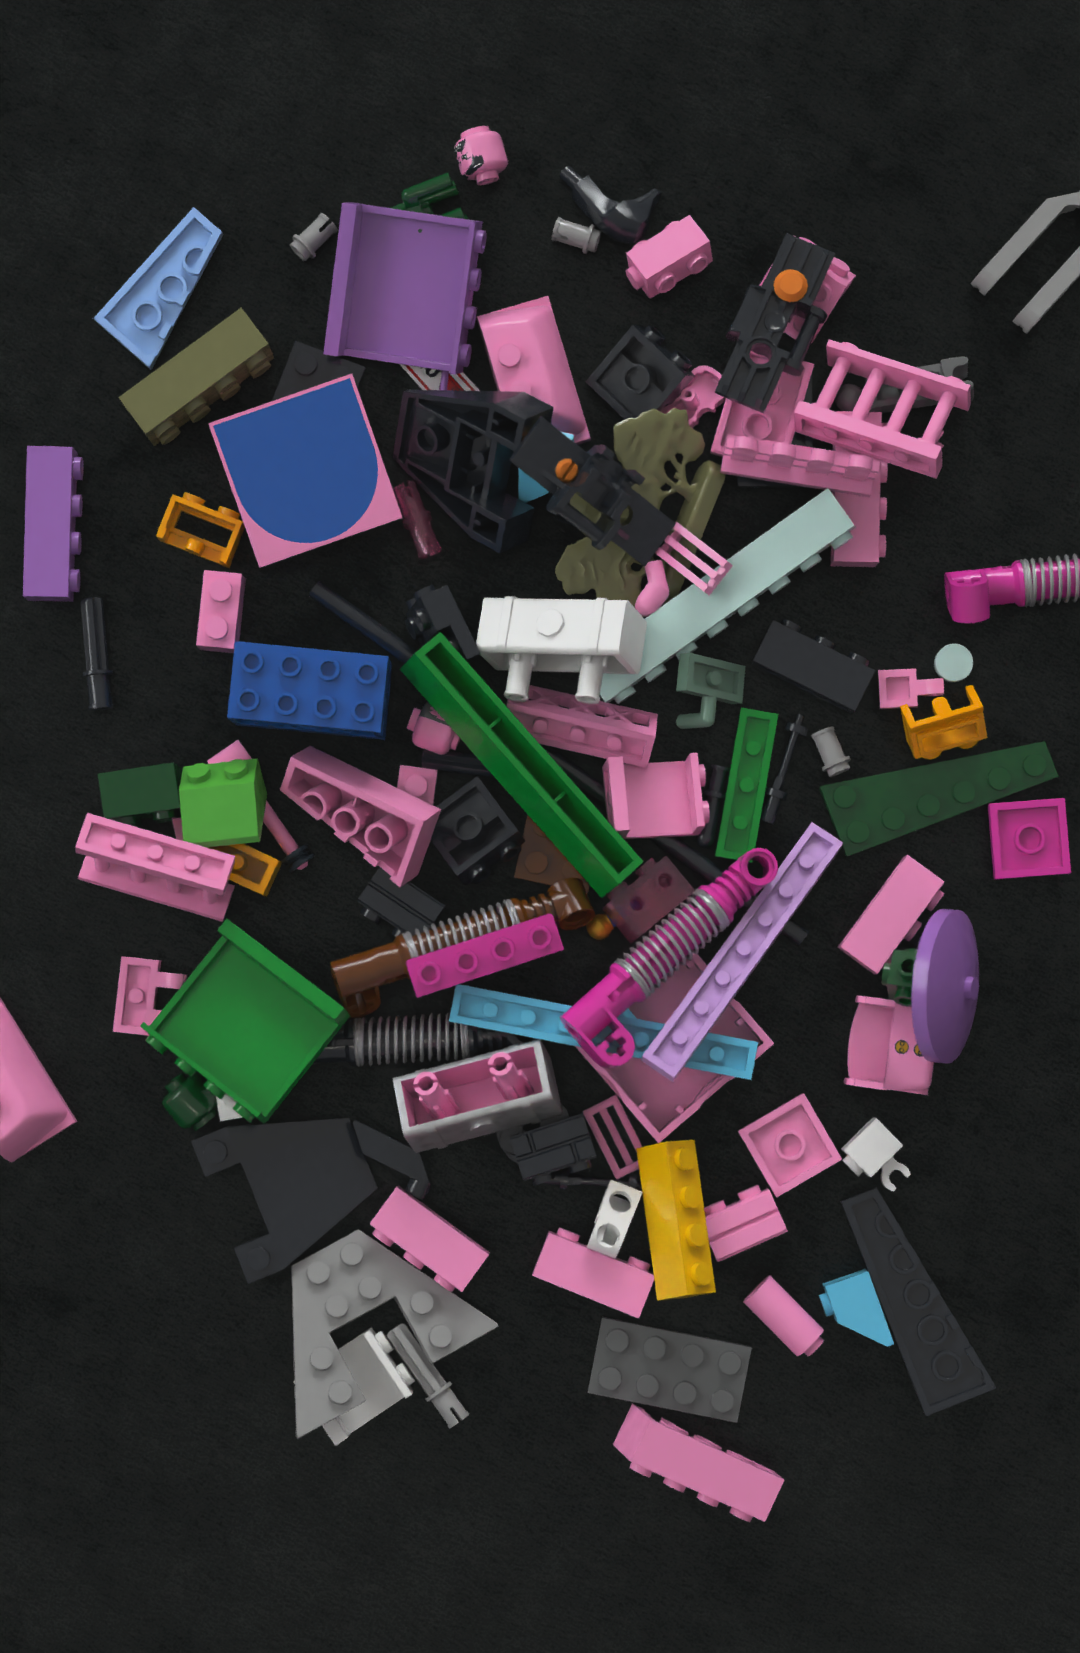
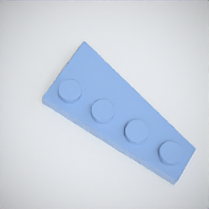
M193 207L94 317V320L150 370H152L223 236L222 231Z

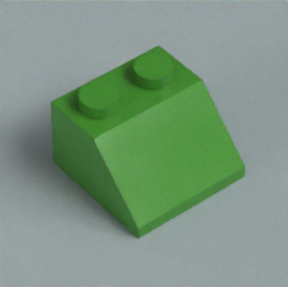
M258 758L247 760L235 759L229 762L212 764L198 763L183 767L179 787L183 841L206 848L260 842L267 791Z

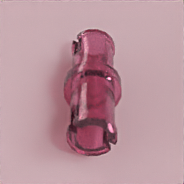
M408 481V486L405 487L404 483L394 487L393 491L396 494L405 518L402 523L404 528L409 529L418 551L419 559L428 558L427 554L430 553L432 557L440 553L442 549L437 542L430 523L432 520L429 510L425 511L416 482Z

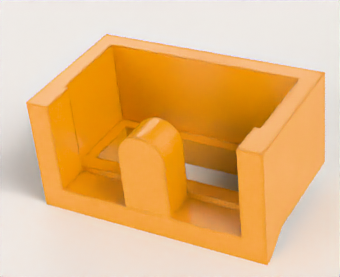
M184 492L183 497L172 494L156 537L161 542L230 568L233 556L245 529L243 521L238 520L240 514L223 506H219L217 511L204 506V499ZM181 512L233 531L227 547H222L176 529L175 527Z
M973 685L965 687L970 706L952 711L946 698L937 697L932 701L935 716L919 721L914 720L907 704L900 706L906 740L915 759L921 757L924 759H934L940 756L942 751L955 747L968 749L975 746L979 740L988 738L983 714L984 708Z

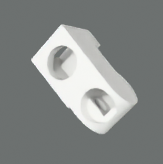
M610 1180L594 1221L595 1225L587 1248L614 1259L616 1258L643 1193L642 1191ZM615 1194L624 1195L625 1197L628 1198L629 1201L624 1200V1199L619 1198V1197H616V1196H614V1195H615Z

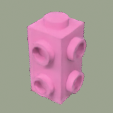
M690 215L680 221L671 222L662 232L648 240L638 242L626 253L629 265L626 275L633 287L637 290L642 288L649 299L659 293L668 292L677 282L690 274L701 272L713 261L710 240Z

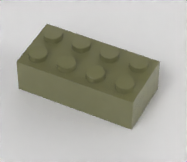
M240 308L118 398L153 446L159 442L165 445L181 433L179 428L189 420L195 423L204 418L211 411L209 406L219 398L225 401L234 396L241 389L239 384L249 376L257 378L271 367L270 361L274 359L268 342L244 310Z

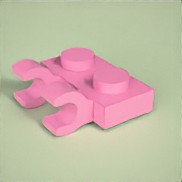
M121 956L113 1032L149 1036L140 1026L143 1022L150 1026L162 1011L156 1010L158 987L180 989L187 980V975L160 972L161 960Z

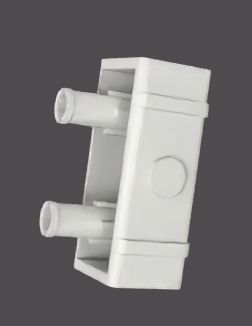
M516 596L484 598L476 645L480 655L494 669L509 671L506 691L504 692L506 699L517 702L528 700L532 671L577 672L580 675L575 699L586 704H597L600 702L599 696L603 673H640L647 623L628 600H608L607 598H596V600L517 598Z

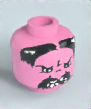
M488 126L474 127L460 134L461 139L454 147L461 175L468 180H476L478 185H486L499 179L498 174L508 164L500 134L496 131H490Z

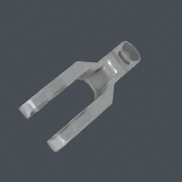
M1080 191L1046 199L971 282V285L977 287L979 292L985 296L993 285L1010 270L1022 253L1035 243L1061 213L1080 208ZM1080 247L1013 320L1026 334L1080 276Z

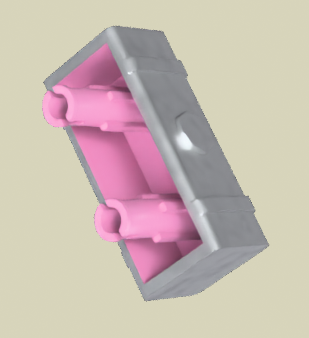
M540 1039L520 1045H511L501 1050L429 1069L417 1070L414 1073L393 1078L403 1135L416 1153L433 1148H445L452 1143L529 1123H540L541 1120L563 1115L551 1057Z

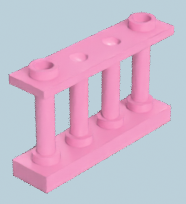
M829 339L826 345L828 366L833 367L816 403L810 404L799 401L794 411L795 431L937 479L942 468V447L936 445V442L953 407L966 411L969 410L971 405V385L953 376L944 377L861 350L848 342L839 343ZM847 372L867 378L868 380L851 414L844 415L830 410ZM882 384L903 390L887 426L880 427L865 422ZM920 395L938 401V404L922 438L916 439L900 432L917 396Z
M87 813L75 846L76 853L85 855L78 880L218 921H224L235 885L228 884L235 863V856Z

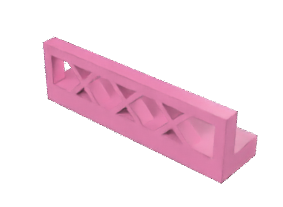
M532 685L529 686L528 699L531 700L517 702L507 699L506 707L539 744L604 759L623 756V762L626 764L644 768L648 766L656 737L658 714L603 701L597 704H586L577 701L575 695ZM632 722L638 723V724L647 725V727H646V726H642V725L633 724Z

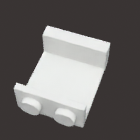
M372 1327L338 1349L366 1401L322 1425L335 1446L347 1439L350 1433L402 1398L412 1395L414 1391L410 1386L415 1382L413 1376L404 1363L396 1365L389 1354L394 1350L391 1343L382 1331L376 1334Z

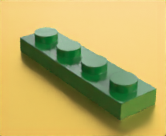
M742 707L740 709L715 857L736 861L740 856L756 847L779 714Z

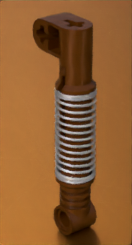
M567 878L558 881L548 889L547 897L541 893L538 894V900L534 896L529 897V903H527L526 899L518 900L516 898L503 900L502 906L497 902L498 914H496L491 905L488 906V911L486 912L481 907L480 914L473 910L471 917L464 913V919L462 920L456 915V921L452 922L448 918V924L446 925L440 920V927L436 928L435 924L432 923L431 930L424 926V932L420 933L418 929H415L416 935L413 936L408 931L405 934L397 935L394 942L330 962L333 983L341 1005L349 1013V1018H360L369 1015L377 1010L381 1004L380 986L404 978L411 980L406 966L408 959L527 920L552 914L557 927L561 929L573 930L585 926L594 918L595 912L581 879Z

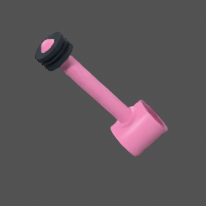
M236 740L207 760V762L212 764L229 762L235 759L247 760L252 758L241 742ZM266 800L263 822L287 855L281 860L282 863H288L287 866H290L288 869L289 873L296 869H304L308 866V861L314 857V854L311 853L309 855V851L305 850L308 848L307 844L301 847L297 845Z

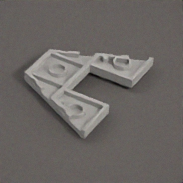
M359 1229L299 1261L291 1267L296 1438L299 1439L366 1401L330 1336L331 1332L394 1298L432 1365L496 1329L498 1324Z

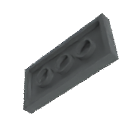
M602 1317L587 1392L737 1423L752 1347Z

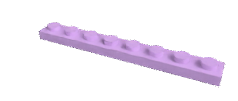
M811 822L778 868L776 877L764 887L645 1051L641 1059L642 1062L674 1082L843 845L842 841Z

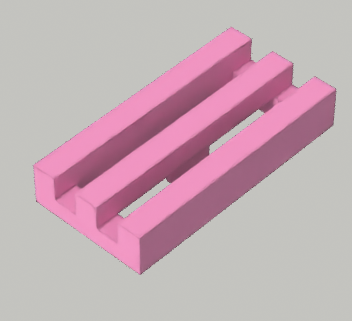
M676 522L673 527L674 532L665 538V543L661 548L657 549L655 554L706 594L710 595L733 565ZM681 538H686L720 565L717 571L713 570L679 543ZM675 549L710 576L711 579L706 584L670 556V552Z
M614 1095L582 1112L617 1180L639 1169L638 1160L632 1161L606 1108L614 1106L635 1150L642 1147L617 1095ZM598 1112H600L626 1164L621 1169H619L593 1117Z

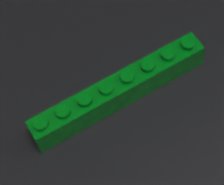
M441 632L414 653L399 669L601 898L618 886L644 862Z

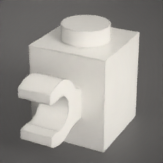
M875 1117L867 1122L841 1148L847 1155L842 1161L858 1177L864 1172L871 1178L881 1168V1182L891 1191L896 1189L889 1180V1175L892 1171L899 1170L907 1178L911 1175L905 1165L897 1162L892 1157L903 1145Z

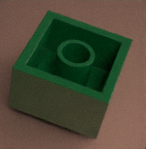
M172 762L99 773L98 780L104 818L134 827L142 826V819L153 818V821H157V823L173 822L172 819L179 818L181 813L179 787L182 768Z

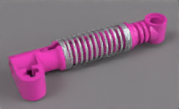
M1073 554L1070 560L1067 555L1064 556V560H1060V557L1057 555L1055 561H1052V558L1048 556L1047 562H1044L1040 557L1039 563H1035V560L1031 558L1030 564L1027 559L1015 560L1011 566L945 572L946 602L952 620L959 623L985 621L990 618V605L1015 603L1019 607H1033L1036 601L1042 606L1044 600L1050 605L1053 599L1059 604L1061 599L1067 603L1070 598L1073 602H1076L1078 597L1080 598V559L1077 558L1076 554Z
M763 848L751 849L740 856L721 876H718L715 879V883H710L708 886L701 885L696 891H693L692 897H687L688 904L681 902V910L674 908L675 915L668 914V920L662 919V926L655 925L656 932L649 930L650 938L643 936L642 941L644 943L636 942L637 949L630 947L631 954L624 953V959L617 958V961H614L610 966V973L560 1017L567 1031L600 1067L611 1069L617 1068L631 1059L635 1050L634 1039L617 1018L633 1003L643 1002L645 999H648V996L654 993V988H660L661 982L667 981V976H673L674 971H679L680 965L686 964V959L691 960L692 954H698L699 948H704L705 943L711 942V937H717L718 932H723L733 922L734 913L737 912V908H741L744 902H748L751 899V896H755L762 888L773 881L777 875L778 863L770 851ZM750 860L761 864L763 868L761 878H754L750 875L747 867ZM609 1026L612 1032L604 1038L605 1041L595 1046L591 1040ZM616 1040L620 1045L616 1049L618 1054L615 1053L609 1056L606 1053L609 1047L607 1042L611 1043Z

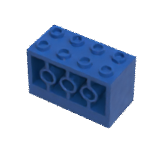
M235 641L227 718L238 726L385 740L393 665L388 656Z

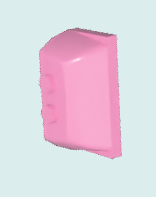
M545 296L477 316V323L497 390L526 392L554 407L551 424L561 432L574 435V443L577 445L590 441V434L549 297Z
M0 998V1155L9 1162H14L76 1123L77 1120Z

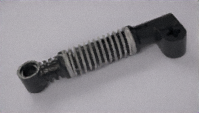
M441 1012L438 1014V1018H435L434 1014L431 1013L429 1019H427L424 1013L420 1019L414 1014L412 1020H410L407 1014L403 1020L397 1015L395 1021H393L391 1016H388L386 1021L380 1016L378 1022H376L374 1017H371L369 1022L363 1017L362 1019H349L313 1064L348 1062L351 1066L359 1067L360 1065L363 1066L365 1061L368 1060L370 1066L373 1064L372 1060H377V1064L380 1065L381 1060L386 1059V1064L388 1065L390 1059H394V1063L397 1064L399 1058H403V1063L407 1062V1058H411V1062L414 1063L415 1057H420L421 1062L424 1061V1057H428V1060L431 1062L432 1056H437L438 1061L441 1060V1056H445V1059L448 1061L449 1055H451V1047H453L454 1059L457 1060L458 1051L462 1054V1058L466 1059L478 1056L479 1053H484V1048H488L489 1052H493L494 1048L501 1050L503 1047L508 1048L511 1045H520L527 1042H521L516 1038L515 1034L449 1022L450 1012L447 1013L446 1018H444Z

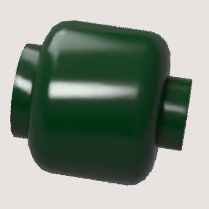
M180 1073L165 1086L169 1093L164 1097L162 1105L174 1121L184 1129L193 1127L196 1131L218 1113L216 1109V1096L203 1086L206 1080L200 1074H194L192 1077L186 1078L183 1073Z

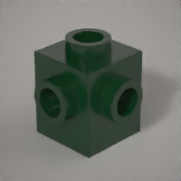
M918 949L894 950L891 963L885 962L883 967L882 985L887 986L889 1000H894L902 1006L912 1007V981Z

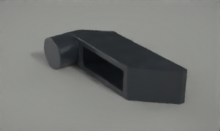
M355 1119L353 1126L363 1154L411 1177L404 1191L425 1201L432 1186L421 1152L416 1153L411 1146Z

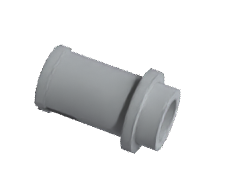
M320 213L318 218L300 235L295 234L293 236L294 241L290 244V247L304 261L309 257L314 259L316 257L315 251L338 231L333 222L322 232L319 231L329 220L323 213Z
M558 217L551 240L581 248L585 254L588 251L595 253L601 231L596 230L595 225L592 224L590 227H586Z
M833 726L811 735L825 765L822 767L823 772L827 771L829 777L849 770L848 762L851 760L850 756L845 757Z

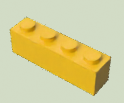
M695 1140L666 1141L636 1148L657 1301L687 1298L716 1292Z

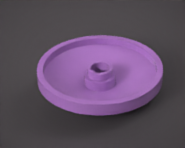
M940 909L932 915L926 924L918 946L912 981V1020L916 1042L923 1057L929 1062L951 1063L962 1052L974 1020L979 991V959L975 933L968 916L961 910Z

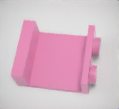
M690 753L685 761L648 763L647 768L624 764L623 756L608 757L602 766L607 821L623 839L697 836L703 830L705 824L709 823L708 801H702L701 787H705L706 772L704 764H699L698 753Z

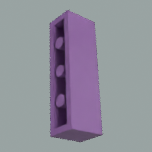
M27 446L23 597L28 601L73 602L74 592H79L80 570L74 569L75 555H80L81 533L75 532L76 517L82 516V495H76L77 480L83 479V458L77 457V452L73 447Z

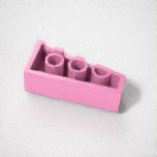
M308 746L291 756L280 791L317 821L322 819L335 830L334 835L344 843L349 841L364 853L363 858L374 867L380 866L391 875L390 880L397 886L402 887L419 874L441 809L312 746Z
M633 1403L613 1443L632 1462L630 1465L632 1470L646 1477H651L653 1472L665 1477L664 1484L680 1492H684L686 1487L697 1491L696 1497L711 1506L717 1507L719 1502L731 1507V1514L747 1522H750L752 1517L764 1522L766 1521L784 1482V1479L773 1470L731 1450H727L725 1453L721 1451L722 1448L700 1435H694L692 1438L688 1436L687 1431L664 1418H661L660 1422L655 1421L645 1412V1409Z

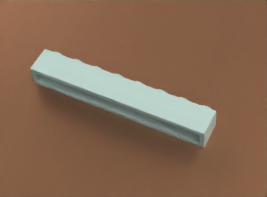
M829 488L730 557L727 561L733 565L710 595L693 584L646 617L647 628L640 673H603L600 690L603 700L606 703L615 700L617 704L625 701L636 692L633 686L643 678H646L648 683L667 670L664 664L674 656L679 659L681 653H692L698 647L694 642L707 634L711 639L726 629L729 625L725 620L738 612L742 617L757 607L760 603L756 598L769 590L773 595L789 584L791 581L787 576L799 567L803 573L822 560L819 553L830 545L836 550L851 540L853 536L850 531L856 527ZM708 575L701 578L706 584L711 579Z

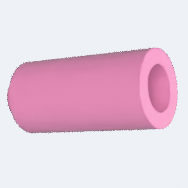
M770 1275L762 1280L744 1299V1304L797 1357L802 1353L809 1357L824 1342L820 1337L824 1329Z

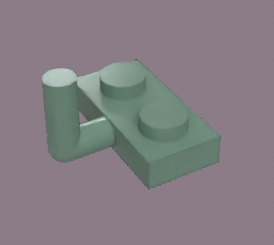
M681 653L679 656L676 691L702 697L700 713L680 714L676 720L677 726L680 729L710 727L715 722L717 701L729 704L742 703L745 666L698 654Z

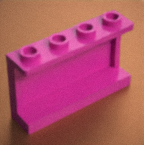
M546 914L408 959L406 966L418 998L564 950L553 915Z

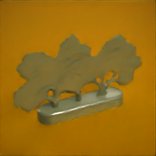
M653 408L642 412L637 418H627L615 424L613 428L614 451L618 460L626 470L634 469L645 478L641 485L635 484L631 488L658 510L663 499L668 495L678 492L684 496L685 500L676 522L701 540L726 474L720 473L721 465L709 460L698 468L691 485L688 484L685 464L695 461L703 453L705 442L702 434L689 426L687 410L673 408L667 414H664ZM677 453L683 456L682 464L677 462L675 457ZM667 460L671 461L678 471L674 475V478L678 479L677 483L670 480L665 473L664 464ZM665 483L671 486L669 491H662L660 488ZM576 493L570 499V504L596 524L601 517L599 511ZM628 507L622 512L620 523L627 520L629 516ZM588 537L566 547L555 570L557 579L562 582L566 594H584L590 589H594L596 591V598L628 600L635 607L637 597L642 592V578L646 576L644 566L640 571L632 570L631 565L633 563H640L612 541L602 550L594 548L591 545L592 540ZM682 537L679 543L695 555L697 547ZM673 549L669 555L689 570L692 562ZM661 558L669 587V596L664 602L666 604L679 594L686 577Z

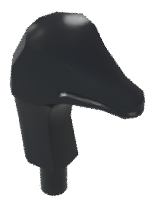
M570 166L562 170L559 177L573 189L572 199L600 231L617 242L633 246L645 237L654 207L661 197V192L658 189H652L647 194L634 200L616 202L605 196L589 175L582 178Z

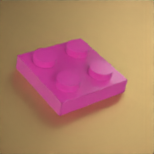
M1065 798L987 804L994 880L1071 873Z

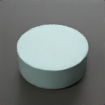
M960 644L944 646L936 654L934 660L936 673L947 682L963 680L970 674L973 667V658L970 651Z

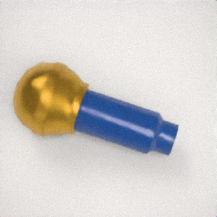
M635 899L624 903L607 914L595 915L586 924L588 934L597 940L607 938L614 929V926L635 915L636 911L641 909L639 903Z

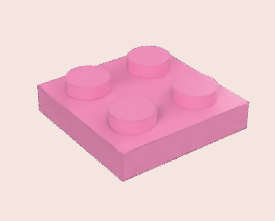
M804 1093L738 1130L776 1198L842 1160Z

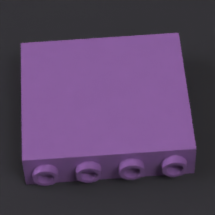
M353 202L342 203L323 354L331 356L345 355L449 371L450 374L454 375L462 373L463 367L469 366L471 358V345L467 344L468 329H473L476 321V307L472 306L473 291L478 292L481 283V269L477 268L478 253L483 254L486 245L487 235L486 231L482 230L483 222Z

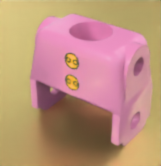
M856 996L855 1002L859 1004L852 1021L848 1042L847 1065L849 1078L844 1079V1084L928 1095L932 1082L934 1062L927 1061L918 1048L913 1028L912 1007L899 1005L894 1000Z

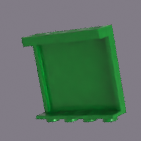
M226 919L217 930L221 934V938L151 1025L148 1026L143 1022L140 1027L149 1035L145 1041L162 1055L168 1049L178 1057L174 1064L186 1074L192 1077L196 1072L207 1080L203 1086L221 1100L226 1094L236 1102L232 1109L250 1123L256 1118L265 1125L349 1019L350 1015L343 1006L230 920Z

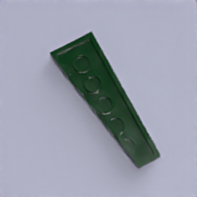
M1043 741L821 786L819 789L838 839L843 842L842 849L845 857L1054 779L1058 777L1047 745Z

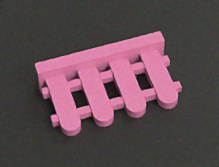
M726 434L720 473L821 490L829 488L833 492L870 497L873 479H875V474L879 472L880 462H876L877 459L869 456Z

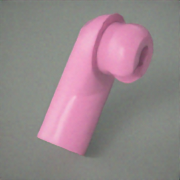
M662 560L651 561L644 566L648 584L639 594L635 603V609L642 617H648L658 610L669 596V587Z

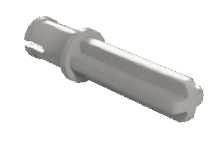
M402 1323L392 1329L387 1334V1339L427 1394L426 1401H432L448 1424L449 1429L459 1422L451 1412V1408L460 1421L469 1415V1412L465 1410L449 1387L452 1383L450 1381L446 1383L434 1364H430L420 1344L405 1324Z

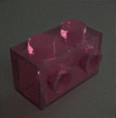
M667 856L658 863L651 858L635 871L639 878L630 886L623 881L607 894L611 901L602 909L630 944L695 891Z

